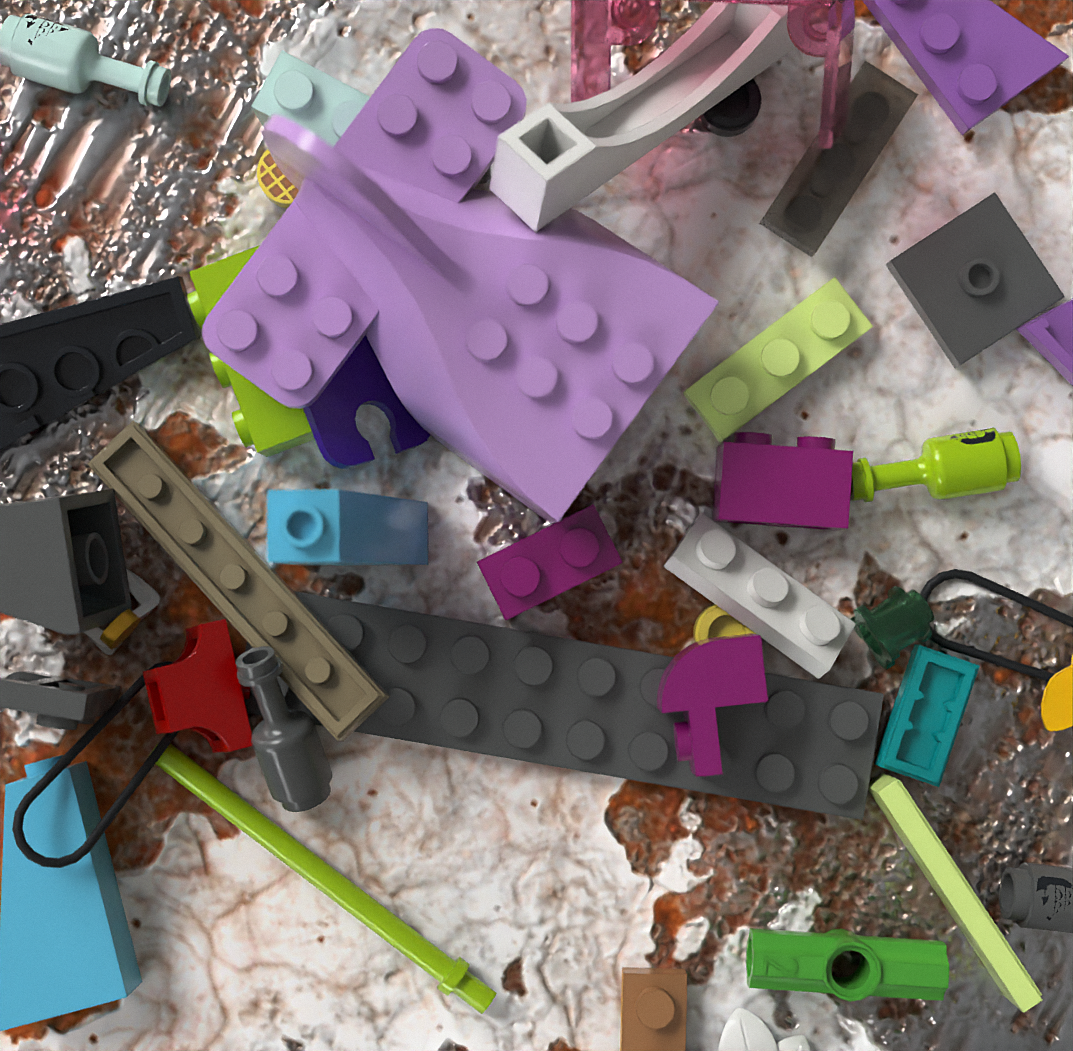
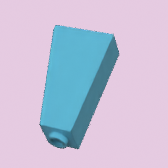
M340 489L267 490V562L299 566L428 565V502Z
M63 755L24 765L27 777L5 785L0 912V1031L127 998L142 983L105 832L88 854L77 863L62 868L42 867L28 860L16 845L12 831L14 812L23 797ZM87 761L67 766L30 804L24 815L23 832L27 843L35 852L45 857L53 858L70 855L84 844L101 821Z

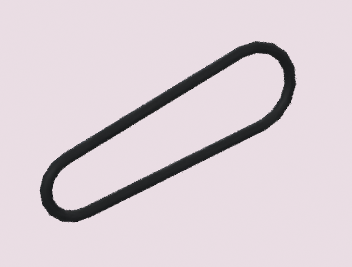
M959 569L944 571L927 581L919 594L916 612L919 625L929 640L942 648L1045 681H1049L1054 673L945 639L937 634L928 622L926 614L927 600L936 586L943 581L957 578L973 582L1073 627V617L971 571Z
M172 661L154 664L148 670L166 666L172 663ZM143 674L21 800L14 812L12 831L17 847L28 860L42 867L62 868L77 863L88 854L179 733V731L164 735L84 844L74 853L61 858L45 857L35 852L27 843L23 832V821L30 804L145 686Z

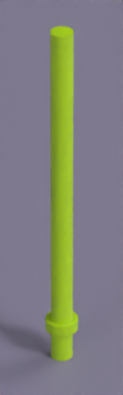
M170 743L155 765L439 981L437 989L446 996L453 992L479 1013L483 1014L497 993L467 971L470 966L468 962L460 956L454 961Z

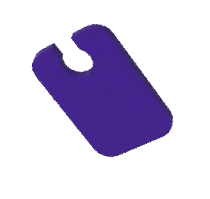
M366 335L319 398L310 406L303 408L320 453L329 464L340 469L354 468L375 460L368 440L361 436L356 426V411L361 405L370 404L378 407L385 413L390 424L389 438L396 454L414 449L426 442L430 437V434L409 414L395 394Z

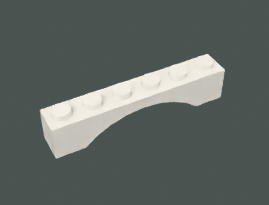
M716 0L684 35L662 55L634 76L614 88L587 100L567 104L548 102L499 135L490 190L535 232L539 231L802 44L820 0Z

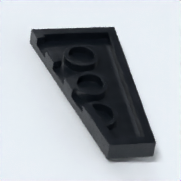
M173 277L0 324V451L200 339L195 317L188 302V293L183 277Z

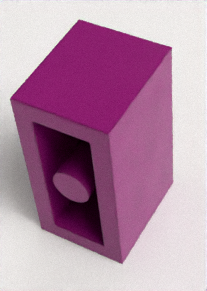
M734 432L733 442H723L717 447L712 520L722 523L833 531L848 529L853 451L835 450L836 439L797 437V447L772 445L771 434Z
M594 504L477 562L505 621L623 563Z

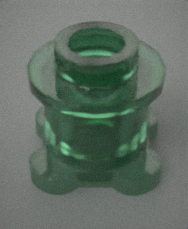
M898 586L890 588L888 590V598L869 610L866 606L860 605L853 611L855 616L850 618L851 621L856 623L853 629L857 635L866 643L875 659L886 670L895 665L894 660L900 657L899 652L916 640L926 642L932 638L929 624L935 620L930 606L916 590L911 589L906 593Z

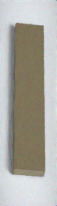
M133 420L87 463L109 489H114L118 499L253 648L269 646L274 649L276 656L281 659L283 664V671L279 677L337 741L343 742L390 697L140 424Z

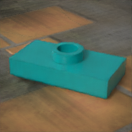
M914 644L874 764L940 787L980 666L922 645Z

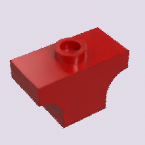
M226 619L185 629V646L179 657L166 666L143 671L156 734L191 729L206 738L213 753L231 752L252 746V733L244 700L250 698V687L243 686L238 681V668Z

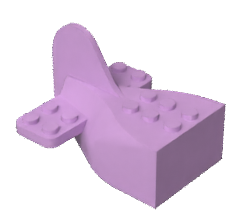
M431 28L422 31L413 39L334 147L301 125L276 114L272 115L261 129V135L277 167L299 191L282 217L208 314L203 324L202 337L206 347L216 357L276 401L289 408L301 409L310 406L319 398L366 335L395 394L409 414L424 430L548 523L558 522L718 305L719 301L575 209H568L542 229L535 232L492 191L474 189L494 162L498 136L524 119L526 96L522 87L514 79L455 35L444 29Z

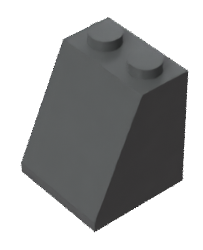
M114 489L0 504V613L71 635L113 622L125 610H132Z

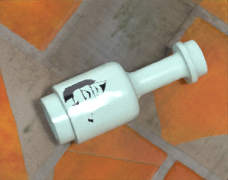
M26 13L22 17L8 16L0 29V65L9 67L14 76L74 94L86 91L92 80L100 81L138 93L139 103L146 106L150 104L162 106L167 99L171 85L170 69L161 67L158 62L152 60L146 64L145 68L102 56L99 54L97 38L89 31L30 13Z

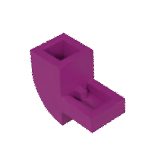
M750 633L697 641L680 651L670 661L661 677L657 691V709L661 713L683 711L684 721L674 722L673 724L678 762L689 761L690 771L696 777L723 774L715 707L768 702L761 635Z

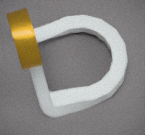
M128 569L126 571L129 591L141 606L134 611L127 609L122 612L104 631L96 627L84 632L107 655H112L140 621L148 616L160 601L159 594Z

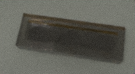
M865 61L759 224L810 257H813L919 94Z

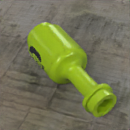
M992 427L929 438L922 445L921 456L913 460L870 466L866 458H859L852 465L851 501L864 500V502H871L874 499V491L917 484L925 485L929 494L934 499L941 500L1004 490L1006 483L1017 482L1021 476V457L1016 438L1011 431L998 433Z

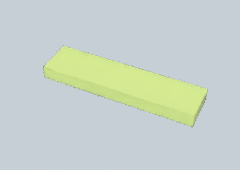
M884 773L871 780L868 791L1003 995L1023 1013L1041 1002L1040 996H1042V993L902 782Z

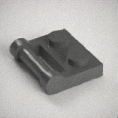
M32 671L14 672L6 678H0V713L5 709L37 713V725L55 729L76 730L78 724H94L96 717L104 715L119 699L121 686Z

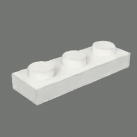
M702 512L691 524L663 566L751 631L761 635V638L818 679L831 669L856 623Z

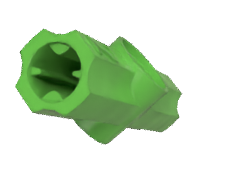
M750 928L745 961L746 983L749 988L832 993L838 998L847 1001L862 1000L867 996L943 1001L946 989H948L950 965L947 958V947L943 941L856 935L854 932L842 928L830 930L826 933ZM851 950L859 952V966L853 974L841 978L832 975V964L839 954Z

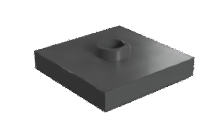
M995 192L886 264L954 368L962 365L1065 297Z

